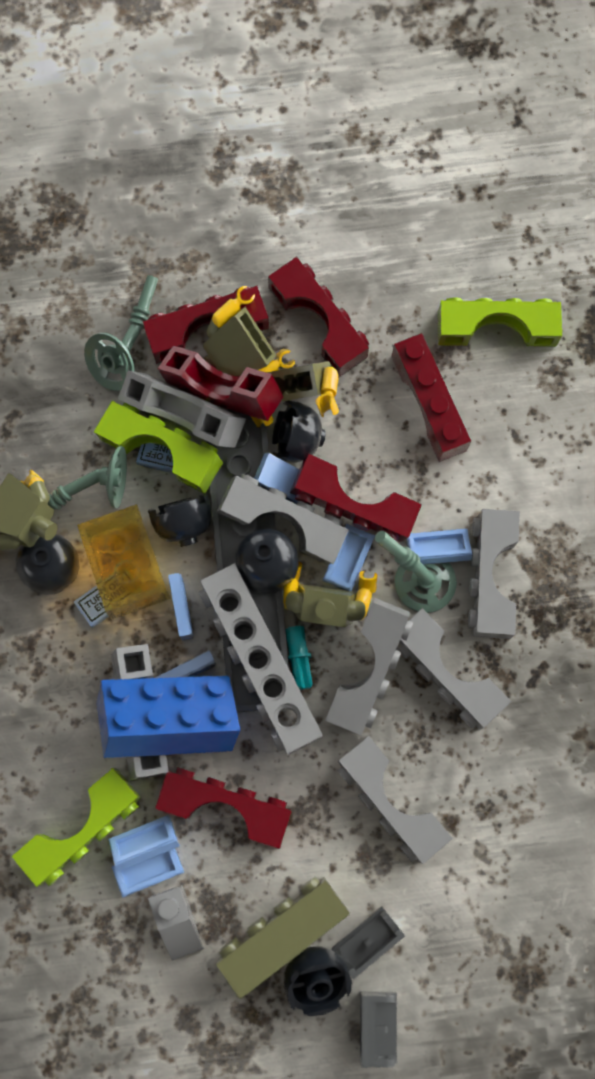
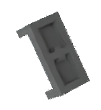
M380 907L331 949L344 960L349 974L354 980L403 939L405 935L384 908Z
M360 991V1063L362 1068L395 1067L397 1063V992Z

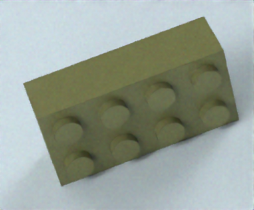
M316 876L300 887V891L303 894L293 901L290 896L274 907L275 915L267 921L264 917H261L247 928L246 933L248 936L239 942L237 937H235L220 949L221 951L218 952L220 957L216 966L239 999L247 995L350 915L349 910L325 877L321 880H318Z

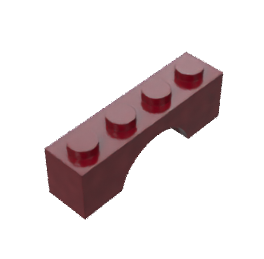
M296 256L268 276V288L285 310L302 308L310 310L321 317L328 330L327 337L322 344L321 356L326 362H330L331 367L336 369L340 378L368 357L369 341L362 331H356L350 324L351 319L348 313L343 308H337L329 289L325 285L320 286L314 279L316 276L312 268L307 263L303 264Z
M247 286L240 292L241 299L248 301L254 294L255 297L250 304L241 305L240 310L246 307L260 331L269 329V317L258 286L251 288ZM238 289L232 294L225 296L214 295L207 298L203 303L196 305L185 304L180 306L177 311L168 314L157 313L150 316L148 320L142 321L156 364L162 363L173 345L185 349L190 336L197 329L209 325L213 314L229 299L234 300L236 298Z
M420 333L395 343L391 357L403 383L410 387L419 404L426 426L427 437L438 461L441 462L466 452L471 439L423 334Z
M174 345L157 368L165 382L214 405L265 421H269L284 398L272 374L246 367L241 376H232L211 366L197 352Z
M311 454L304 458L290 490V493L296 496L295 499L311 506L316 504L325 508L324 513L341 519L343 516L352 520V525L364 531L372 529L376 532L384 531L397 542H402L409 538L422 504L396 492L391 493L382 502L376 504L359 503L351 499L341 488L338 480L337 466Z
M177 767L175 773L169 771L166 774L155 809L189 819L198 808L205 804L213 802L226 803L238 810L243 816L250 840L280 849L292 811L286 809L287 802L270 796L267 802L255 799L257 792L238 787L237 792H232L224 789L226 782L207 777L206 783L194 779V772Z

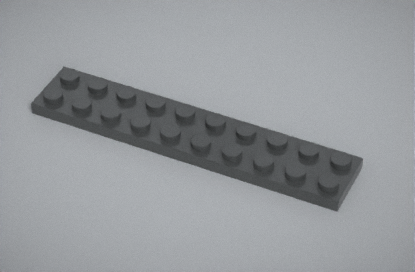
M224 407L221 408L246 420L235 448L217 446L206 441L218 450L217 454L223 462L210 485L217 572L234 563L236 565V553L239 544L248 534L258 529L270 528L276 530L274 513L261 514L249 524L242 525L216 512L231 478L235 476L241 477L242 474L254 478L263 455L269 453L267 427L265 424L262 423L260 427H257L251 416ZM258 484L259 487H261V488H263V489L269 491L268 489H266V488H264V487H262V486H260V485ZM245 583L289 668L282 590L274 593H261L252 590ZM227 597L221 602V608L224 611L230 612L237 608L239 602L233 597ZM240 625L235 630V636L240 640H247L253 634L252 628L248 625ZM224 635L226 676L230 677L237 713L258 711L256 705L261 702L255 691L252 693L248 692L241 678L246 672L241 662L237 665L234 664L227 650L232 644L228 636ZM254 653L249 659V664L253 668L260 669L267 664L268 659L263 653ZM269 681L265 684L263 691L268 697L274 698L281 694L282 686L276 681Z

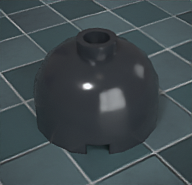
M288 400L283 403V405L287 406L286 410H279L274 424L272 444L276 445L278 443V453L273 452V455L285 462L298 463L303 462L308 454L314 455L318 447L323 446L326 432L325 429H322L321 419L315 410L306 404Z
M208 494L199 495L200 501L198 499L192 500L189 497L158 506V513H156L155 509H149L148 514L154 531L161 539L168 542L179 541L180 547L197 543V536L206 532L211 522L212 513Z
M270 528L258 529L248 534L239 544L236 553V567L249 588L261 593H274L282 590V587L286 586L289 582L291 583L295 578L299 567L298 553L292 541L282 532Z
M56 534L51 540H45L39 536L32 547L21 545L15 558L16 571L22 583L33 592L43 595L62 592L64 588L74 582L80 568L79 555L72 543L59 534Z
M322 946L308 947L290 960L286 966L283 980L284 990L290 1007L293 1010L296 1007L302 1010L304 1015L310 1017L325 1015L341 1006L339 1000L345 994L347 998L349 997L353 984L344 960L330 948Z

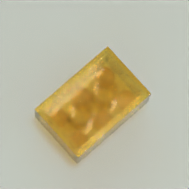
M137 504L77 525L105 612L111 620L171 599Z

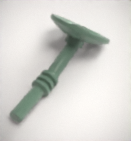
M148 275L138 304L133 307L132 318L128 321L131 325L122 341L108 333H97L91 336L85 344L84 357L86 365L94 379L107 389L121 390L128 372V366L129 371H134V363L129 352L141 329H144L142 321L148 320L146 316H150L148 309L158 283V278ZM101 340L112 341L116 346L111 344L105 345ZM95 349L98 350L97 357L101 367L98 366V363L96 361ZM110 372L113 374L120 373L122 380H113L108 375Z
M117 447L109 461L108 467L96 469L65 486L59 485L57 490L49 494L48 505L54 510H60L62 505L65 506L67 501L72 500V495L100 482V485L106 486L111 507L119 508L126 484L127 457L125 448Z
M384 531L376 534L375 541L391 553L395 561L400 565L395 575V589L399 599L408 608L417 612L423 608L427 613L442 609L451 601L456 591L457 580L454 569L449 562L439 563L445 569L443 571L434 564H422L420 557L409 547L401 546ZM427 568L435 570L437 574L435 575L434 572L428 570ZM405 571H412L411 581L403 582ZM442 581H449L447 593L442 599L438 600L435 594L439 591ZM418 587L421 591L427 592V594H422L415 588ZM411 591L417 598L427 600V604L414 601L407 593Z

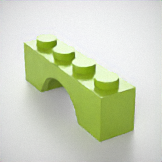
M452 297L441 300L438 309V345L468 346L471 337L478 329L489 324H503L516 330L523 338L526 346L556 347L562 338L561 302H552L551 299L547 298L538 299L534 302L522 301L519 298H510L505 301H493L490 298L463 301L461 298Z
M111 401L94 430V433L102 442L116 449L118 446L124 447L126 454L146 443L165 446L171 450L173 457L172 473L178 481L203 494L207 492L223 464L217 454L218 450L214 446L203 441L199 445L191 441L192 437L183 430L176 428L173 432L166 428V424L153 415H149L146 418L140 415V411L134 406L125 402L123 405Z
M111 768L88 789L91 800L90 815L85 826L76 835L68 839L59 840L45 834H37L12 856L36 887L43 886L45 883L48 887L54 884L64 875L61 869L67 863L72 861L73 864H76L89 852L86 847L94 839H97L99 842L102 841L114 830L111 825L120 816L124 820L127 819L139 808L136 802L142 797L117 768Z

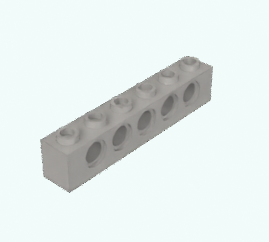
M235 563L200 580L203 590L198 593L206 608L213 607L217 615L213 622L220 636H228L232 645L227 650L235 665L241 662L246 672L241 678L249 693L256 692L261 702L256 707L264 723L268 720L271 721L276 732L270 735L278 751L280 752L285 749L287 755L322 738L323 735ZM227 597H233L239 602L237 608L230 612L224 611L221 608V602ZM240 625H248L252 628L253 634L247 640H240L235 636L236 628ZM254 653H263L267 657V664L263 668L256 669L249 664V659ZM269 681L280 683L282 686L281 694L274 698L268 697L263 691L265 684ZM285 709L294 711L297 716L296 723L290 727L281 725L278 721V715L281 711Z

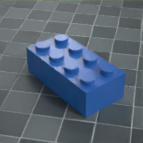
M229 676L101 680L96 705L103 758L233 751L240 733V725Z

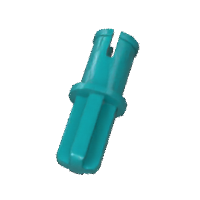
M304 626L286 628L289 652L288 662H291L293 678L299 690L309 689L313 685L309 659L312 656L311 653H308Z

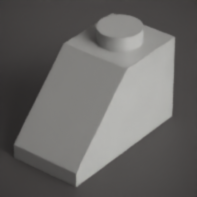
M183 885L148 898L158 931L172 960L203 949Z

